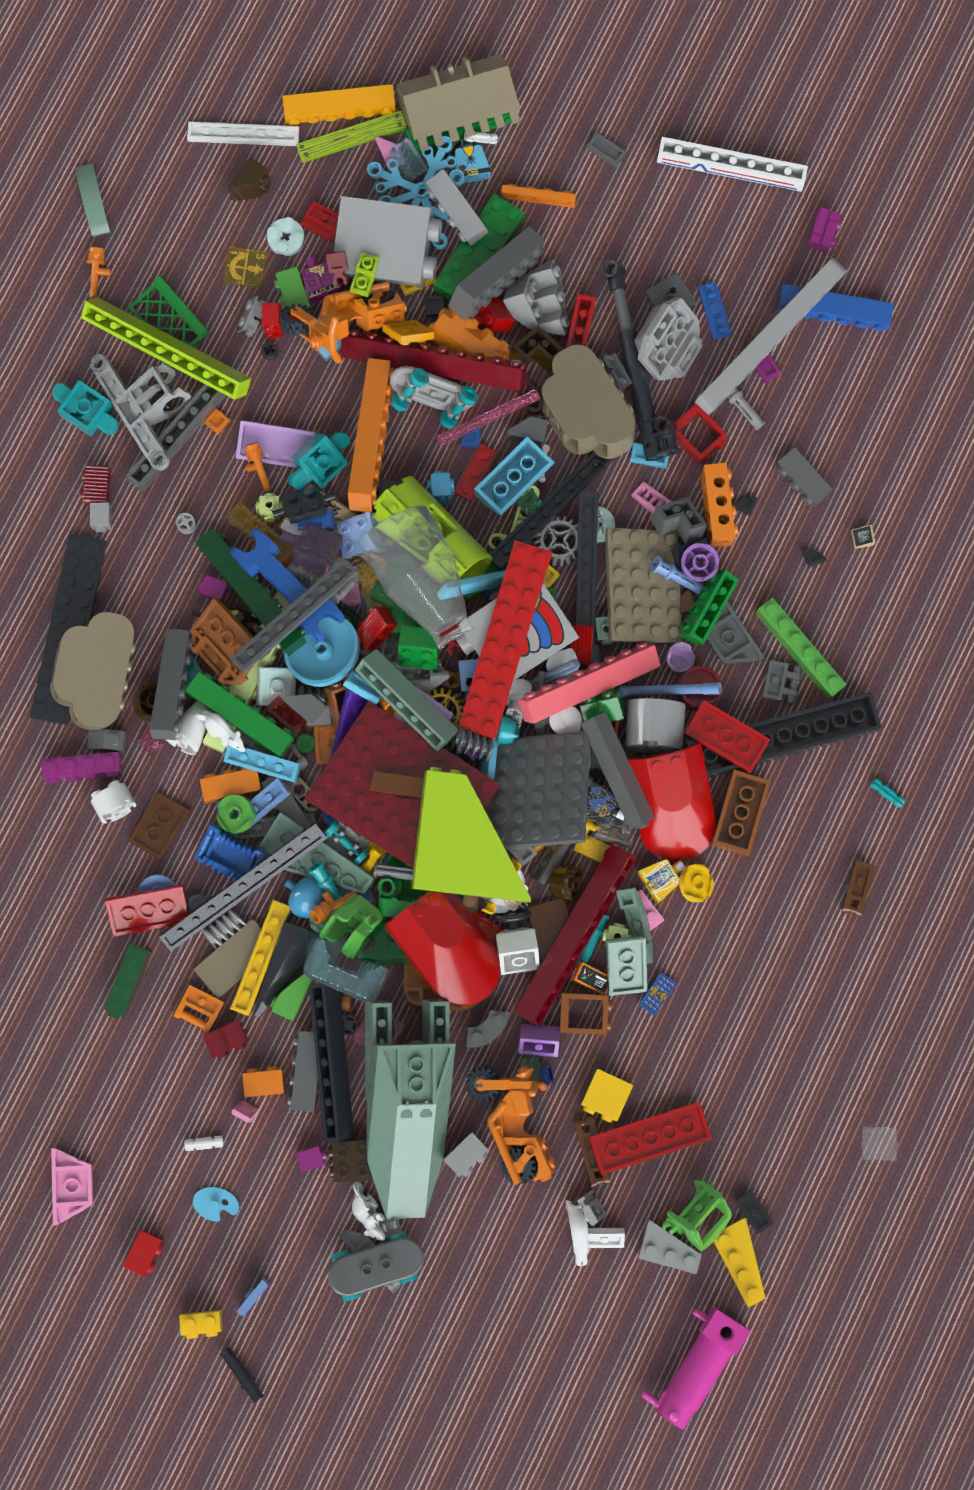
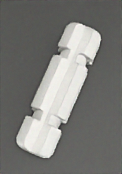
M474 131L475 135L471 137H466L464 133V140L468 142L496 144L498 135L494 133Z
M223 1137L195 1138V1141L187 1139L184 1142L185 1150L194 1151V1148L196 1150L211 1149L212 1146H215V1148L223 1147Z

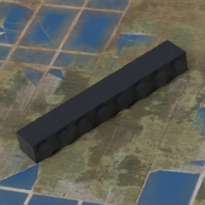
M339 981L309 984L324 1142H340L354 1138Z

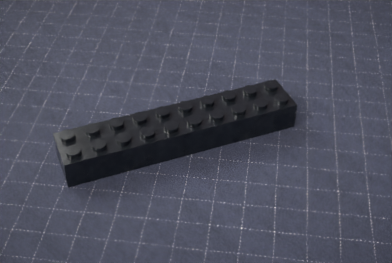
M871 692L747 725L771 739L756 765L872 734L882 729ZM686 741L685 749L696 744L697 741ZM701 744L708 778L742 769Z

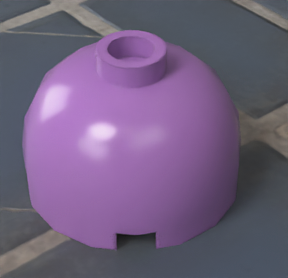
M695 543L689 546L682 555L681 569L691 580L697 582L706 581L712 578L718 571L719 556L716 550L708 544Z

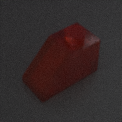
M280 696L265 708L269 716L277 722L276 726L280 729L285 727L293 733L292 737L294 740L306 730L307 721L284 702Z

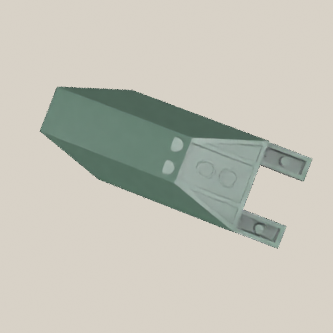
M443 999L422 1000V1042L424 1044H393L392 1003L387 1001H365L367 1162L386 1219L423 1218L426 1216L444 1159L456 1043L449 1041V1001H444Z

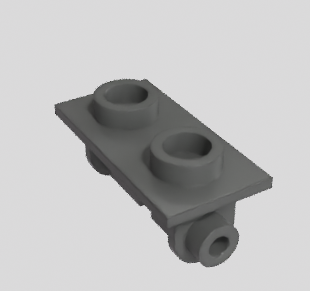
M605 353L601 356L605 366L604 370L607 374L610 373L617 389L623 390L632 384L616 353L612 355Z

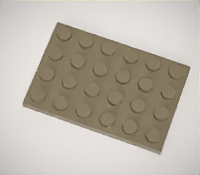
M605 529L609 642L661 644L682 642V637L678 635L682 624L680 584L672 579L666 580L661 574L650 571V565L657 556L661 557L666 563H672L676 566L671 549L678 546L677 531L660 535L657 530Z

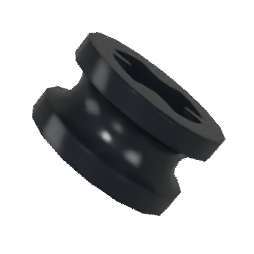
M269 341L262 345L261 353L263 358L274 360L278 356V348L275 343ZM272 347L274 353L267 355L265 349Z

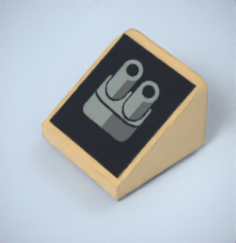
M872 525L851 530L855 549L875 544Z

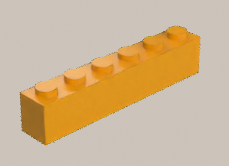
M393 84L283 96L285 122L290 125H298L301 122L317 123L321 120L335 121L340 118L350 120L359 116L369 118L374 115L381 114L385 116L396 112Z

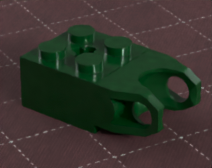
M381 921L366 937L374 941L373 948L357 954L358 961L376 965L411 964L410 960L385 929V926L390 921Z

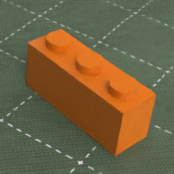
M242 767L241 771L234 772V769L223 771L222 775L215 776V773L204 775V778L200 779L203 798L206 804L222 801L229 795L247 796L262 791L259 772Z

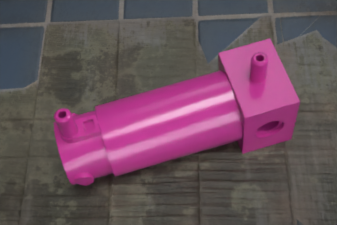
M714 1306L708 1315L698 1308L693 1311V1315L703 1321L699 1328L701 1333L666 1390H663L659 1398L648 1391H644L642 1394L643 1399L654 1405L656 1408L655 1412L684 1430L694 1412L699 1410L732 1354L735 1356L738 1354L751 1333L746 1327ZM725 1326H728V1333L725 1335H721V1329Z

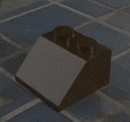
M249 157L228 184L230 197L233 201L260 198L271 187L268 169L251 157Z

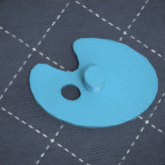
M204 1188L199 1190L193 1198L195 1210L202 1217L211 1221L218 1222L221 1220V1210H225L231 1215H236L239 1211V1204L235 1196L222 1188ZM226 1199L228 1205H223L222 1200Z

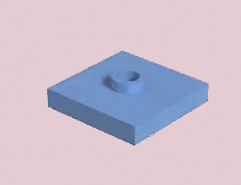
M266 1277L255 1289L251 1287L244 1296L246 1301L237 1310V1313L241 1316H244L271 1284Z

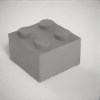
M471 1132L443 1160L459 1178L462 1175L466 1177L474 1170L471 1166L476 1161L480 1164L488 1156L486 1154L488 1149Z

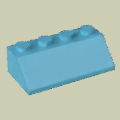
M526 437L474 488V495L486 507L502 515L554 464V461L530 438Z

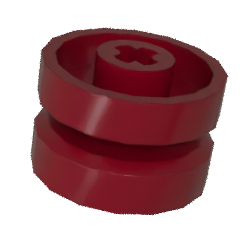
M695 666L684 673L678 685L721 683V680L711 668ZM678 694L681 703H684L689 710L696 712L703 700L714 705L720 694Z

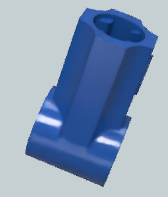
M326 509L327 514L297 522L298 531H335L334 510Z

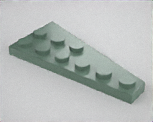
M282 811L278 814L259 847H264L269 855L306 827ZM325 841L285 869L286 871L314 878L312 874H309L308 869L314 863L322 861L327 873L333 876V883L335 885L361 894H365L376 878Z

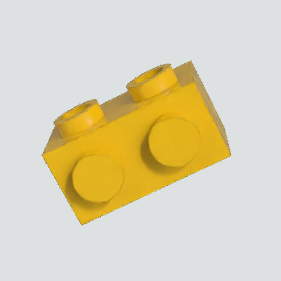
M221 1310L179 1315L181 1336L186 1335V1339L198 1338V1334L206 1333V1337L218 1336V1332L223 1330Z

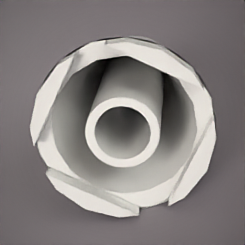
M198 701L179 717L181 726L180 733L176 734V740H167L174 747L176 745L182 748L180 751L189 755H196L199 751L206 731L205 721L197 719L195 712L199 708L207 707Z

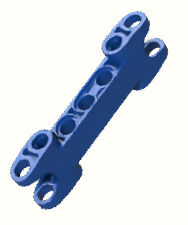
M253 528L250 534L256 542L254 550L243 552L233 547L230 549V553L251 578L259 572L292 604L307 589L275 558L281 552L279 548L265 534ZM328 599L299 626L315 640L322 642L325 636L318 627L319 622L324 618H332L341 624L345 618L335 603Z

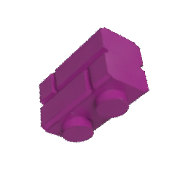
M823 207L819 208L807 244L808 248L828 253L830 248L834 249L837 240L834 234L835 231L839 232L842 221L839 220L841 216L839 212L830 211Z

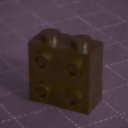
M367 1140L332 1142V1146H329V1158H333V1166H330V1178H334V1182L373 1180L367 1162Z

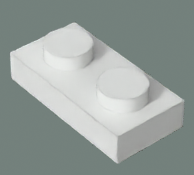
M588 1228L589 1248H624V1228Z

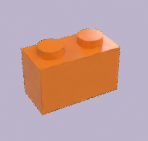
M278 1066L266 1067L267 1071L259 1072V1068L247 1069V1073L242 1074L244 1097L285 1093L283 1070H278Z

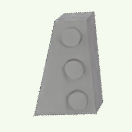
M647 1219L638 1258L697 1274L702 1255Z

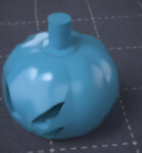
M305 877L297 884L290 879L285 883V886L292 890L288 900L292 913L299 918H310V910L314 909L315 906L324 900L322 896L325 893L324 889L318 887L317 880L313 877Z

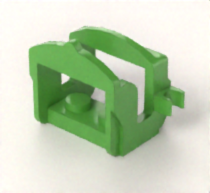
M353 894L331 916L319 933V937L322 940L327 939L335 943L347 932L351 933L341 952L347 958L351 957L353 959L369 943L371 939L366 937L382 921L383 916L363 896Z
M706 1177L702 1178L701 1181L697 1179L694 1181L698 1194L683 1212L677 1216L673 1212L668 1211L667 1220L662 1225L664 1230L667 1227H672L669 1230L671 1235L674 1232L679 1235L686 1233L687 1239L700 1251L706 1249L720 1237V1234L732 1217L726 1200L720 1192L713 1188V1182L709 1185L706 1183ZM717 1207L724 1215L701 1240L696 1229L711 1211Z

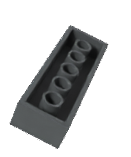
M530 226L457 285L448 307L464 321L469 317L473 318L481 307L485 308L493 297L497 298L505 287L509 288L517 277L520 279L528 268L532 269L538 263L537 258L544 251L542 247L545 240Z

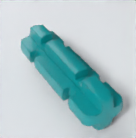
M876 778L872 782L871 787L878 790L890 802L893 801V804L898 808L902 807L905 803V798L901 795L898 796V793L888 785L882 784L883 782L880 779Z

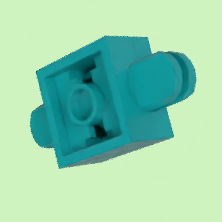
M80 380L73 389L62 383L57 384L53 388L52 395L61 404L57 411L63 419L90 437L93 436L97 429L107 435H113L117 432L119 424L116 418L109 414L113 408L110 400Z
M337 431L329 439L326 435L320 433L312 437L291 457L298 468L288 476L289 485L292 488L301 490L310 482L322 489L349 464L340 454L350 444L348 435Z

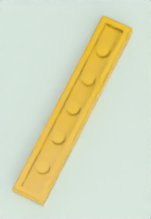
M276 900L272 901L230 1008L231 1010L247 1016L250 1015L273 956L284 921L286 922L291 910L289 905Z

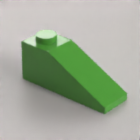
M313 966L283 990L278 997L275 996L270 1005L273 1008L271 1012L294 1022L308 993L309 984H312L318 968Z

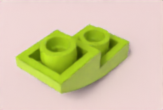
M361 253L350 292L369 297L377 272L379 257Z

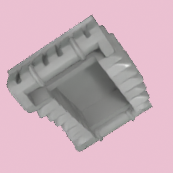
M306 548L286 569L301 584L304 583L305 588L307 586L310 588L337 564V560L332 562L331 557L326 559V554L320 557L319 552L314 554L313 548ZM354 576L330 599L334 603H339L355 587L356 583L360 580L359 576Z

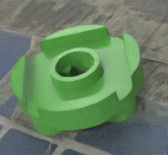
M229 795L218 805L217 821L224 831L235 834L243 833L251 827L256 819L253 804L242 795ZM234 809L236 811H239L238 818L232 817L234 815Z

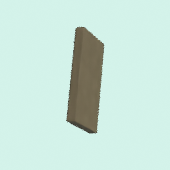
M254 919L249 921L241 930L236 932L234 936L229 938L228 941L193 969L218 999L243 978L261 932L260 926Z

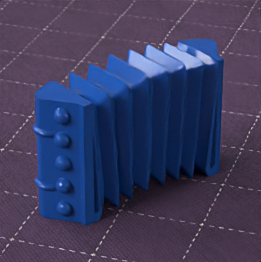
M210 823L199 847H197L198 850L194 858L200 863L206 861V867L211 865L212 870L217 868V874L224 873V878L230 876L231 881L267 857L268 853L262 846L255 849L254 845L249 847V843L244 845V841L239 843L238 838L233 839V835L229 836V832L224 833L220 825Z

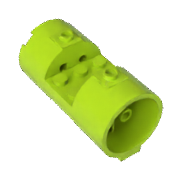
M413 476L403 478L402 484L393 485L391 488L386 489L377 499L374 507L377 511L372 514L373 518L440 587L445 582L483 575L488 569L492 556Z

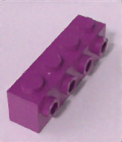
M119 752L41 759L42 779L50 784L59 783L60 780H67L68 782L79 781V778L95 780L99 776L115 778L117 775L123 774L122 758Z

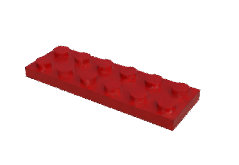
M700 1102L588 1137L600 1175L712 1140Z

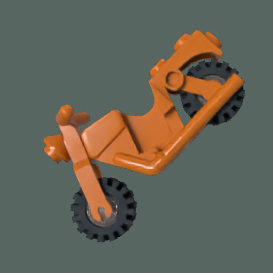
M482 1065L471 1070L470 1074L466 1077L465 1085H467V1088L465 1089L466 1092L469 1091L470 1094L468 1095L473 1097L475 1101L488 1102L496 1098L500 1094V1090L512 1089L487 1119L488 1127L503 1158L501 1163L503 1170L501 1171L502 1174L505 1173V1178L510 1179L509 1182L514 1183V1185L525 1184L532 1178H534V1181L540 1179L541 1182L553 1178L551 1174L556 1172L557 1166L554 1158L550 1157L546 1140L540 1134H527L523 1127L525 1119L533 1112L531 1097L536 1095L538 1088L541 1091L547 1089L545 1082L542 1079H531L533 1067L529 1069L528 1065L517 1070L518 1074L515 1075L517 1078L500 1077V1073H497L495 1068L492 1069V1066ZM513 1145H517V1146H518V1145H527V1146L524 1147V1148H521V1147L514 1148V1147H513Z

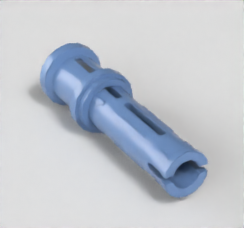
M659 556L655 557L650 565L651 572L661 574L666 580L672 579L696 594H699L704 586L701 582L689 579L684 573L677 570L674 564L666 563Z

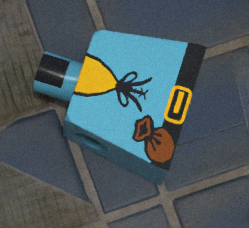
M463 138L461 140L462 148L455 149L457 161L455 170L458 169L463 172L464 183L490 179L491 171L482 146H473L472 142L465 141ZM456 177L455 182L460 181L461 178Z

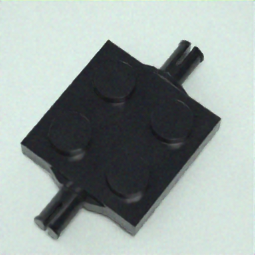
M317 485L281 495L283 508L272 510L274 518L285 515L289 519L290 524L327 514L326 503L336 500L334 492L323 495L320 493Z

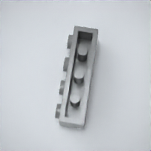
M444 169L425 182L429 187L426 191L432 199L436 197L439 201L437 206L443 214L446 212L449 215L447 220L453 228L457 227L460 232L457 234L463 243L467 241L471 246L489 233Z

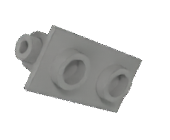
M258 296L247 301L245 305L246 313L244 316H241L238 322V333L246 331L245 334L250 337L256 333L259 321L255 320L254 316L259 319L262 318L261 305L266 303L263 300L257 301Z

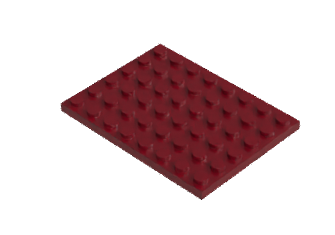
M368 701L304 799L413 868L422 798L371 791L373 771L424 778L425 771L430 770V767L442 768V772L447 773L450 770H460L461 774L466 775L484 809L500 784L444 748L437 752L417 731Z

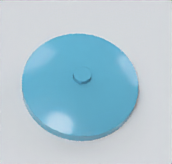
M332 618L322 619L318 624L321 633L325 636L322 642H318L306 633L304 638L307 643L290 656L284 652L286 665L295 678L304 684L322 687L342 680L351 672L359 657L360 640L356 630L347 619L341 624Z

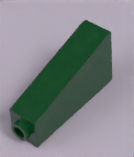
M131 943L129 944L104 1009L109 1012L108 1016L117 1020L119 1017L125 1018L153 953Z

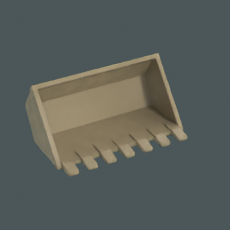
M501 54L471 63L468 58L462 57L463 65L453 68L451 64L447 66V70L437 72L436 67L431 66L430 75L396 84L399 106L413 139L418 140L421 151L429 148L426 137L433 135L436 146L443 145L444 141L441 132L447 130L452 142L459 140L457 127H464L466 137L474 136L472 127L474 122H479L482 133L490 131L488 118L494 117L497 128L505 127L502 116L505 113H509L512 124L520 122L518 110L521 107L515 93L509 67Z

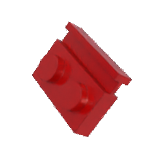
M313 201L300 225L334 243L339 214Z

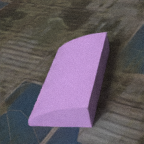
M241 420L236 458L247 460L244 446L259 442L263 454H265L264 457L260 458L261 462L298 468L291 457L314 437L317 432Z

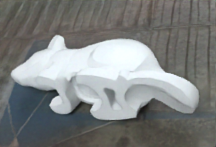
M207 708L196 710V718L205 721L206 729L213 738L219 737L223 746H227L229 743L231 747L245 752L243 741L240 738V731L235 732L224 717L218 713H213Z
M354 1182L353 1215L366 1228L365 1236L385 1241V1234L379 1225V1220L383 1221L385 1217L381 1213L376 1212L378 1204L369 1194L367 1196L363 1195L361 1182Z

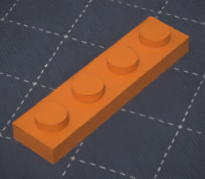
M515 184L502 185L501 198L574 208L576 194L570 191L556 192L549 188L540 190L533 186L517 187Z

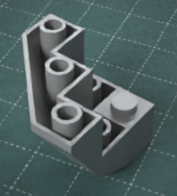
M554 259L518 279L506 290L503 301L513 318L528 329L533 330L536 326H539L547 333L563 336L566 335L570 323L567 316L561 270L555 264Z

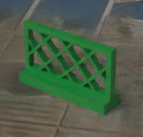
M158 276L154 280L155 283L128 306L138 319L148 323L149 317H158V326L155 328L170 331L171 336H173V331H183L182 342L193 348L201 340L207 339L211 335L161 276ZM155 289L160 292L159 301L150 300V294ZM140 303H146V313H138L134 308ZM150 303L159 304L158 314L149 313ZM163 304H170L172 306L171 314H162ZM162 317L171 318L170 328L161 327ZM174 318H182L184 320L183 328H174ZM186 331L194 332L198 337L192 342H186Z

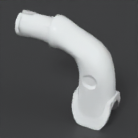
M566 1200L573 1251L576 1257L575 1263L581 1266V1262H583V1266L588 1263L589 1245L588 1224L582 1215V1208L584 1206L582 1202L579 1205H573L572 1201Z

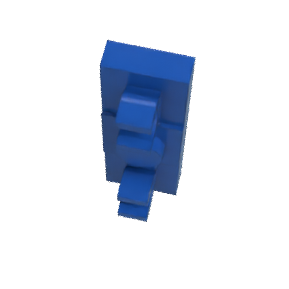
M713 282L698 286V292L712 340L731 336L717 283Z

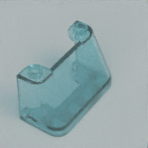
M312 937L307 948L303 967L304 974L308 978L363 1002H372L377 998L389 969L369 963L362 967L359 974H356L329 962L328 960L331 955L327 953L326 942Z

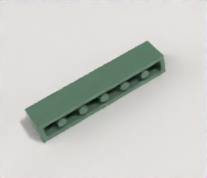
M377 649L364 657L356 667L355 671L437 752L449 743L459 731Z

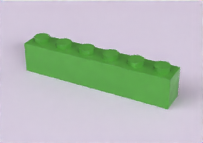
M773 597L757 610L755 614L828 700L833 698L847 685Z

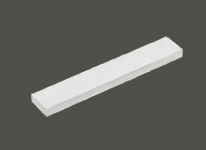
M188 122L187 140L188 142L296 146L299 143V126Z

